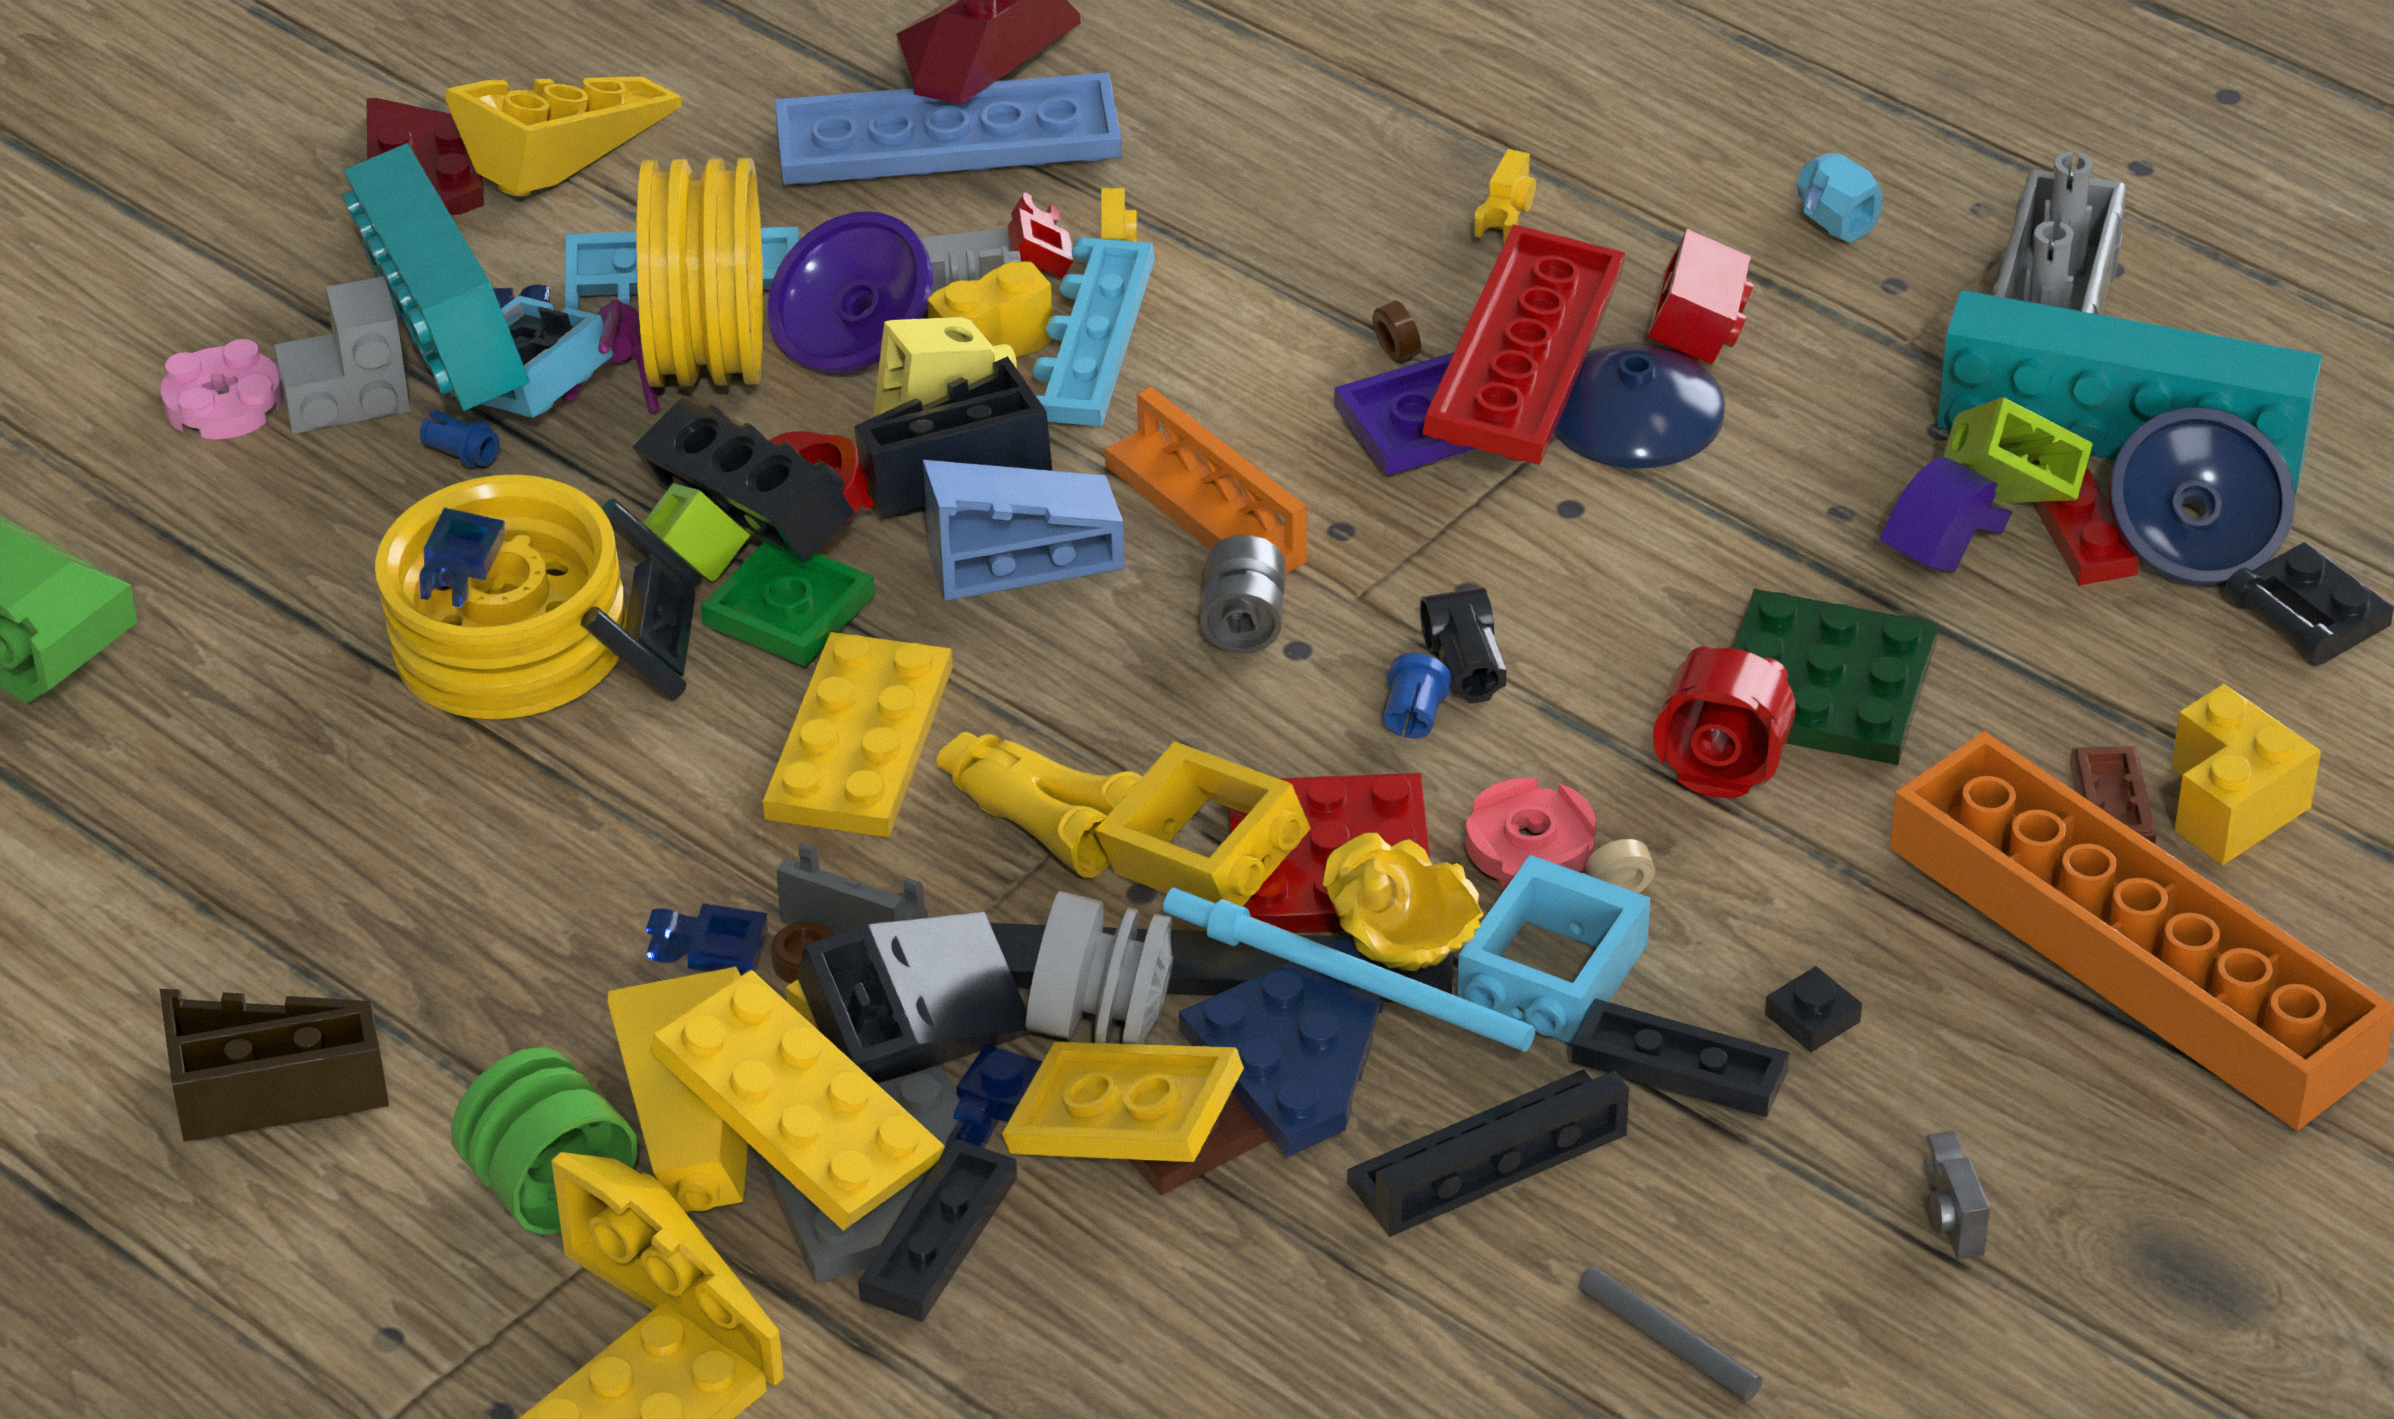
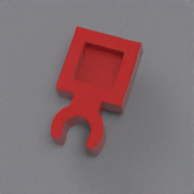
M1024 192L1011 212L1012 220L1008 225L1011 251L1019 250L1021 262H1032L1040 272L1046 271L1062 279L1074 262L1069 231L1055 225L1060 218V212L1056 206L1050 204L1046 212H1043L1032 203L1031 195Z

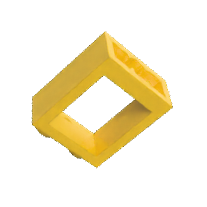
M1174 741L1099 824L1095 832L1116 875L1165 894L1174 887L1213 903L1224 899L1243 907L1311 828L1291 783ZM1207 800L1248 814L1210 858L1169 843Z

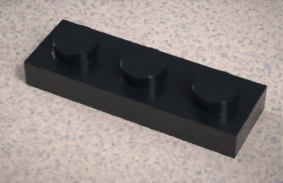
M1595 998L1573 1042L1572 1063L1606 1073L1615 1070L1619 1076L1767 1118L1788 1072L1790 1052Z
M954 1138L858 1280L859 1299L923 1322L1016 1181V1159Z

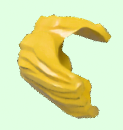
M1364 833L1334 850L1327 858L1323 888L1329 895L1338 917H1340V926L1353 936L1357 951L1371 960L1385 964L1388 968L1399 967L1400 970L1418 971L1420 967L1436 966L1445 960L1449 952H1455L1461 946H1467L1475 936L1474 931L1481 927L1479 919L1483 917V912L1478 906L1479 893L1472 882L1465 878L1464 868L1458 863L1453 865L1448 862L1431 864L1425 849L1410 839L1391 846L1378 833Z

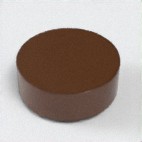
M1394 300L1374 310L1372 321L1375 334L1381 347L1392 360L1400 363L1421 352V339L1417 326L1401 302Z
M814 922L795 923L780 930L771 943L773 969L777 976L790 984L798 979L797 974L804 946L834 936L835 934L826 926Z

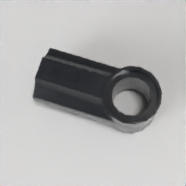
M1481 587L1422 596L1420 599V619L1425 644L1428 651H1438L1442 663L1449 669L1452 676L1451 688L1453 694L1463 696L1467 699L1468 703L1489 701L1496 691L1506 686L1507 670L1494 638L1493 612L1486 589Z

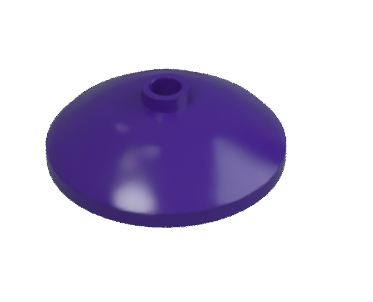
M869 211L853 212L835 217L815 227L802 237L787 253L773 278L768 296L767 312L770 329L776 342L797 364L820 373H849L867 368L879 362L884 322L890 320L922 319L926 311L933 285V270L929 253L922 240L907 224L884 213Z

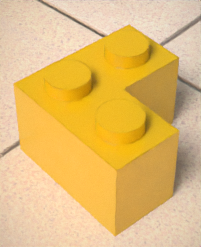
M2222 684L2179 712L2171 769L2182 776L2174 831L2222 866L2312 807L2321 750L2226 684Z

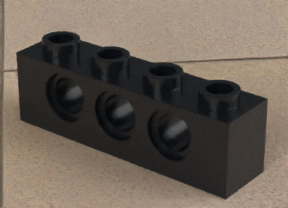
M682 397L632 446L661 488L668 490L673 483L701 491L749 535L803 564L854 513L841 492L845 487L842 478L828 464L821 460L812 464L805 460L788 443L781 441L778 445L773 444L751 424L744 423L740 427L731 422L720 409L711 404L703 408Z

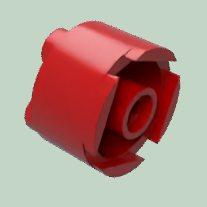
M1705 646L1693 649L1688 654L1687 659L1675 671L1653 728V746L1662 765L1666 759L1670 766L1679 773L1677 781L1696 793L1710 797L1736 798L1748 794L1750 787L1764 780L1765 784L1773 777L1777 770L1795 717V699L1787 682L1788 675L1784 666L1775 659L1761 658L1753 653L1739 649Z

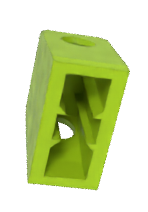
M2003 397L1958 413L1952 425L1944 457H1949L1998 483L1995 489L1997 491L1995 499L2007 503L2072 501L2078 499L2093 443ZM2039 460L2040 465H2034L2031 462Z

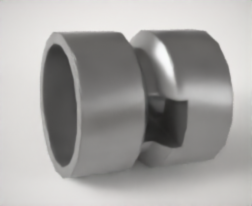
M1235 535L1219 541L1210 549L1205 564L1204 593L1202 595L1200 621L1201 629L1207 639L1220 649L1234 653H1253L1267 648L1277 639L1282 626V597L1284 595L1286 578L1285 558L1278 547L1266 539L1256 536Z

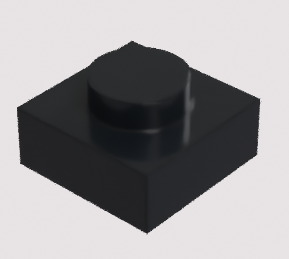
M1817 966L1766 996L1765 1015L1809 1052H1813L1861 1021L1862 1003Z

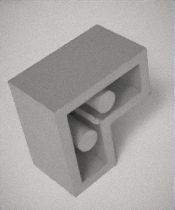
M385 276L326 287L333 334L274 344L282 395L292 434L410 412L398 322Z

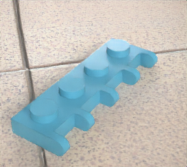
M798 227L761 228L763 290H770L773 278L782 260L799 241ZM636 232L566 234L565 306L579 310L580 296L618 295L619 301L631 306V294H638Z
M1081 237L1075 241L1072 255L1078 261L1088 263L1084 275L1067 274L1063 277L1060 285V292L1065 297L1076 299L1071 316H1052L1046 328V332L1051 338L1062 340L1057 358H1038L1035 361L1032 373L1039 381L1049 382L1045 395H1036L1047 412L1048 422L1102 427L1155 257L1153 243Z

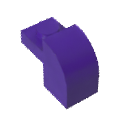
M1940 457L1922 468L1905 488L1879 540L1927 567L1955 572L1976 528L2002 534L2012 511L1993 502L1997 494L1995 489L1998 483L1949 457Z

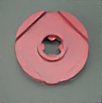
M1537 778L1509 779L1486 788L1473 801V812L1469 817L1467 816L1465 846L1473 863L1487 875L1496 878L1498 886L1503 891L1529 855L1584 873L1586 872L1587 860L1594 852L1596 816L1589 802L1579 792L1559 783V789L1556 792L1550 789L1538 788ZM1523 828H1528L1529 831L1532 833L1541 834L1536 836H1527L1520 834L1519 830Z

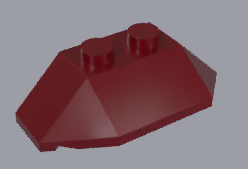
M947 0L896 33L897 45L905 69L910 77L914 95L961 105L1081 24L1080 13L1067 0Z

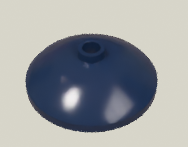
M1622 343L1603 346L1588 351L1553 434L1573 452L1601 464L1636 469L1671 465L1698 454L1714 441L1721 430L1724 420V395L1716 379L1704 367L1682 353L1665 347L1642 343Z
M2199 407L2182 408L2152 418L2140 426L2127 439L2116 457L2110 474L2108 492L2110 511L2122 540L2130 551L2146 566L2169 579L2197 586L2224 585L2238 569L2245 567L2254 570L2267 563L2285 541L2293 521L2295 509L2294 487L2290 472L2280 452L2255 426L2224 411ZM2192 504L2196 506L2201 513V517H2188L2184 513L2182 505Z

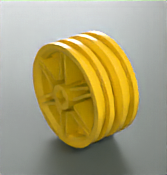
M710 158L703 170L701 180L695 179L694 172L686 159L672 160L670 171L667 172L660 171L657 160H643L640 167L637 195V286L642 353L649 386L664 387L667 375H676L678 384L681 387L694 386L700 373L701 365H707L708 372L716 386L729 385L732 373H742L745 385H759L762 372L764 333L763 257L758 184L753 159L739 158L736 170H726L722 158Z
M495 475L475 478L445 487L421 499L399 516L384 535L375 559V574L382 609L386 619L393 662L399 677L406 687L427 704L454 715L477 719H510L535 715L562 706L585 694L605 678L618 662L619 658L580 625L584 614L594 606L599 607L624 629L627 621V610L620 578L613 528L603 509L580 490L559 481L530 475Z

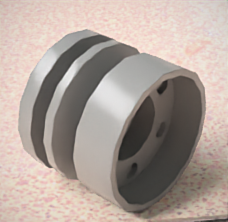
M1059 891L1049 913L1035 966L1026 1014L1027 1030L1070 1040L1080 1023L1083 1013L1086 1012L1096 1015L1095 1043H1109L1116 1021L1120 1020L1125 1022L1122 1044H1145L1147 1036L1160 1018L1173 964L1170 939L1172 918L1154 914L1145 942L1136 941L1139 921L1138 909L1128 907L1115 935L1103 933L1104 909L1102 901Z

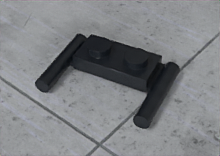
M610 499L601 508L609 518L613 530L642 554L646 560L635 566L625 629L597 606L590 608L584 614L580 625L668 700L673 701L681 696L687 685L681 676L684 675L696 593L694 588L701 581L702 573L616 499Z

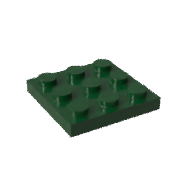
M1754 589L1733 649L1747 651L1761 658L1775 659L1786 669L1788 675L1787 682L1795 699V717L1786 744L1899 765L1937 642L1939 623L1855 608L1845 604H1834L1791 596L1781 592Z

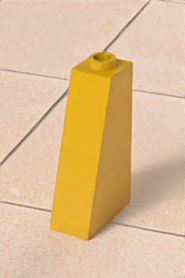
M736 967L608 991L607 1002L653 1173L684 1212L706 1211L714 1207L744 1201L748 1142L649 1052L653 1035L741 977Z

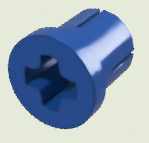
M1420 653L1403 654L1395 658L1389 668L1387 682L1390 687V693L1383 721L1391 732L1401 736L1407 714L1410 713L1404 737L1417 739L1425 737L1431 732L1439 703L1449 693L1452 676L1449 669L1432 656Z

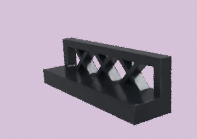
M1582 1069L1347 1169V1184L1389 1237L1626 1136L1629 1087L1615 1070L1592 1080L1586 1071Z

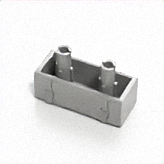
M2068 151L2056 156L2054 160L2055 172L2032 170L2028 173L2024 190L2017 202L2015 222L2006 252L2003 251L2001 254L1997 280L1991 295L2102 315L2110 283L2114 280L2118 268L2119 251L2123 237L2122 225L2126 186L2117 181L2090 178L2093 166L2092 160L2080 152L2077 170H2074L2073 173L2071 171L2073 152Z

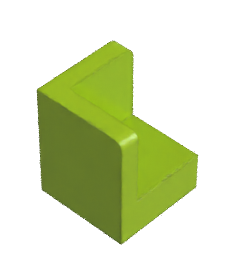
M676 483L670 486L643 522L701 572L704 579L709 581H716L750 536L701 491Z

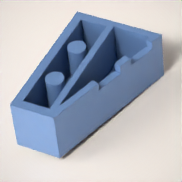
M923 460L928 551L944 601L1125 569L1123 519L1106 475Z

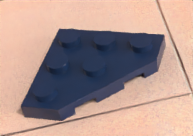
M1352 935L1327 945V947L1379 966L1374 960L1357 951ZM1289 962L1179 1011V1031L1192 1046L1236 1047L1244 1069L1231 1092L1286 1157H1289L1346 1130L1352 1111V1098L1358 1080L1361 1081L1373 1042V1029L1378 1013L1382 1012L1386 998L1294 962Z

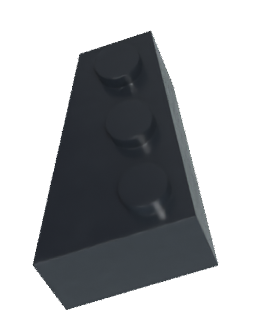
M1008 356L993 363V374L968 385V380L963 377L948 383V395L923 406L922 401L915 398L854 426L858 461L868 476L867 493L873 499V507L879 517L907 515L919 507L926 506L923 460L1053 471L1047 412Z

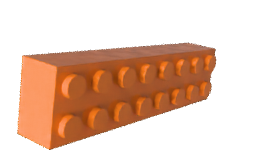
M1983 731L1895 791L1890 849L2296 1131H2299L2386 1064L2394 1023L2393 1003L1986 731Z

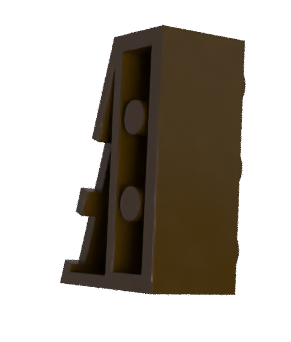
M160 989L171 1082L183 1142L389 1106L372 1001L287 996L284 1005L246 1003L244 993L223 992L220 1002L182 999L181 990Z

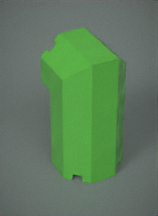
M0 515V689L28 704L61 682L135 625L138 620L131 584Z

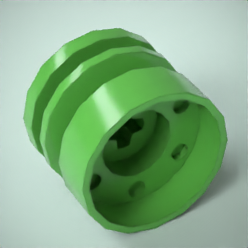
M547 1047L522 1049L495 1062L473 1081L459 1100L451 1122V1143L460 1158L476 1173L485 1186L490 1187L501 1204L524 1229L540 1235L561 1233L551 1161L559 1153L566 1152L614 1158L632 1169L637 1159V1136L627 1121L602 1095L595 1092L585 1076L576 1070L564 1054Z

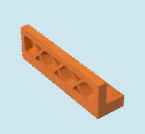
M1150 386L1137 393L1138 431L1105 448V467L1209 549L1214 547L1219 541L1235 535H1252L1266 539L1278 547L1285 558L1286 574L1307 563V506ZM1159 420L1168 436L1159 429ZM1198 451L1200 452V454H1201L1203 460L1205 461L1206 465L1203 463V461H1202V459H1201V457H1200ZM1236 480L1239 482V484H1240V486H1241V488H1242V490H1243V492H1244L1245 495H1243V493H1242V491L1240 490V488H1239V486H1238ZM1275 510L1285 517V526L1281 524Z

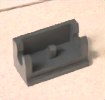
M805 843L799 845L800 867H798L797 862L785 858L776 870L781 922L789 925L800 922H814L826 926L837 935L868 924L928 918V909L924 908L923 886L921 882L906 878L904 881L905 897L821 870L819 869L816 847Z

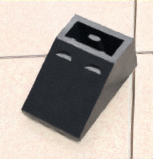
M985 912L868 924L804 946L797 978L819 1031L875 1083L918 1072L1034 1033V1031L1027 1030L1026 1028L1027 1009Z

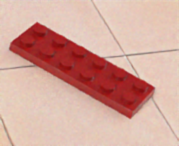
M1513 224L1425 415L1423 435L1442 439L1455 446H1469L1500 454L1509 460L1527 461L1540 465L1622 274L1626 252Z

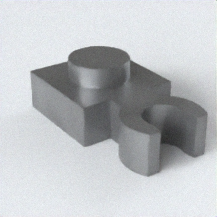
M1954 1130L1927 1134L1926 1141L1932 1158L1924 1159V1169L1929 1183L1936 1188V1191L1930 1194V1211L1934 1227L1939 1234L1947 1233L1957 1260L1984 1256L1990 1207L1969 1157H1963L1962 1147Z

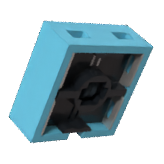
M517 296L501 308L531 383L486 401L481 405L532 418L548 411L553 406L554 401L576 384L588 380L593 375L594 370L614 356L611 347L606 354H601L598 351L599 339L604 327L601 315L568 307L560 312L554 310L552 303Z

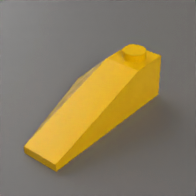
M643 76L584 78L581 88L556 84L552 79H534L533 88L528 90H508L509 84L505 80H485L447 88L445 96L446 103L476 173L498 184L500 191L512 196H528L533 190L559 184L681 108L683 98Z
M561 1152L551 1160L564 1255L651 1310L665 1302L765 1372L766 1382L776 1386L784 1379L779 1329L668 1190L655 1177L647 1173L640 1174L614 1158Z

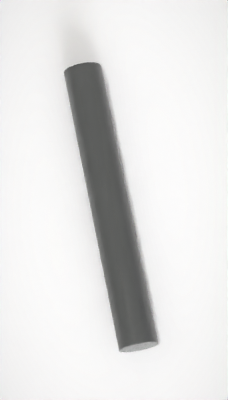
M1591 1266L1584 1272L1579 1281V1289L1743 1400L1749 1401L1757 1394L1762 1384L1761 1376L1598 1267Z

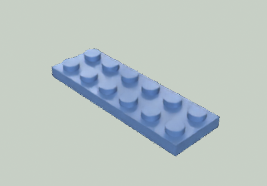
M1109 72L995 81L961 105L914 95L912 88L775 99L783 185L798 183L813 185L823 181L847 179L871 180L877 177L908 174L923 176L934 172L969 169L983 171L993 167L1041 166L1046 163L1079 160L1094 162L1103 158L1122 157L1121 134Z

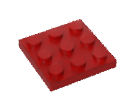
M1421 773L1278 778L1292 784L1311 829L1243 907L1249 909L1250 917L1291 933L1345 931L1340 926V917H1338L1329 895L1323 888L1327 858L1334 850L1364 833H1378L1391 846L1410 839L1425 849L1430 859ZM1228 807L1231 834L1248 814Z

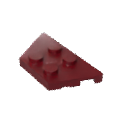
M367 98V160L408 143L450 215H461L484 206L483 176L476 173L452 114L379 98Z

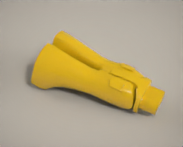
M963 732L945 745L938 753L936 759L937 767L951 774L953 784L959 790L967 793L979 805L981 810L995 817L1007 818L1015 822L1037 838L1061 862L1083 878L1096 877L1109 867V859L1095 829L1142 778L1141 775L1131 771L1107 776L1078 771L1063 766L1013 741L1006 739L1001 741L999 737L993 734L977 737L969 732Z

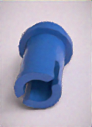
M438 410L431 411L429 416L431 419L440 422V424L427 418L422 422L420 428L421 443L425 447L438 449L459 457L460 462L466 467L474 469L480 466H487L497 456L499 437L487 423L476 421L470 424Z

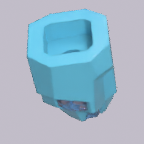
M1826 153L1812 159L1802 167L1796 185L1798 187V196L1805 202L1804 213L1824 227L1831 236L1848 243L1856 241L1873 230L1881 215L1883 193L1870 171L1844 155L1837 153Z

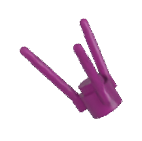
M612 300L610 304L602 307L597 315H601L604 324L599 339L598 351L601 354H606L611 347L614 356L607 360V362L620 363L632 356L637 359L648 411L651 414H656L659 412L656 387H650L646 378L639 313L628 304H624L619 300ZM583 382L576 384L563 395L566 402H572L575 399Z

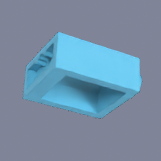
M1529 855L1481 922V927L1474 932L1475 936L1467 946H1464L1459 953L1458 997L1533 1025L1538 1033L1573 1045L1595 998L1609 1002L1648 945L1650 897ZM1525 921L1597 947L1573 983L1501 957ZM1516 1006L1522 1008L1525 1012L1520 1011Z

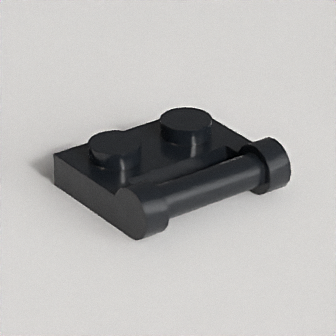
M2306 542L2295 546L2254 570L2245 567L2238 569L2228 579L2223 590L2224 597L2241 609L2249 607L2300 645V654L2315 665L2326 663L2391 626L2394 612L2393 605Z

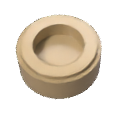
M1621 839L1607 843L1593 852L1587 860L1586 873L1591 877L1640 893L1653 880L1655 866L1644 843L1634 839Z

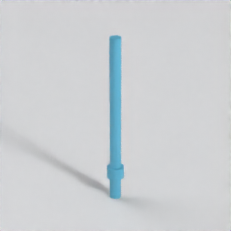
M1174 887L1169 890L1163 904V911L1165 913L1206 928L1207 935L1210 938L1231 946H1236L1239 942L1245 943L1523 1052H1526L1533 1042L1535 1036V1026L1252 918L1250 917L1249 909L1224 899L1213 903Z

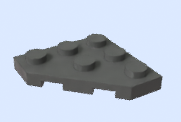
M942 1065L877 1083L945 1145L942 1155L954 1138L960 1140L966 1130L965 1110ZM753 1148L815 1284L866 1269L934 1169V1167L929 1169L843 1231Z

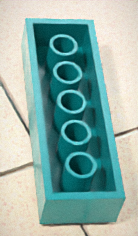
M408 143L343 170L351 191L342 194V198L354 225L358 226L364 240L362 246L375 275H378V277L385 276L395 310L401 322L404 321L407 331L414 345L418 347L427 369L431 370L441 394L445 395L453 392L462 410L466 411L531 383L488 277Z
M1961 290L1946 332L1937 427L1951 430L1958 413L2004 397L2092 442L2091 456L2116 460L2127 439L2140 426L2152 418L2182 408H2210L2235 415L2260 430L2274 444L2283 457L2291 475L2294 493H2297L2309 445L2323 355Z

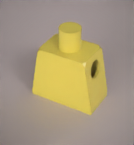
M964 317L885 321L873 416L880 415L915 398L922 401V406L948 395L947 384L963 377L968 380L969 385L993 374V363L1007 356L1017 369L1014 351L1008 344L992 346L973 322Z

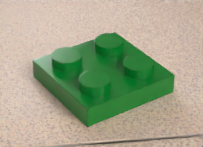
M763 543L700 605L702 624L806 666L824 648L830 632L838 633L875 596L874 576L818 553H814L803 564L774 547Z

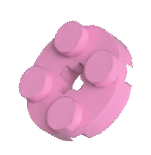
M236 339L225 346L207 348L194 353H177L168 358L165 363L166 375L160 385L163 410L168 422L184 432V424L188 427L199 428L201 438L215 440L242 436L264 425L267 422L266 412L274 404L278 410L282 403L283 395L278 368L269 357L259 353L258 345L251 340ZM223 390H228V391H229V392H227V393H225V394H218V393H217L218 391H223Z

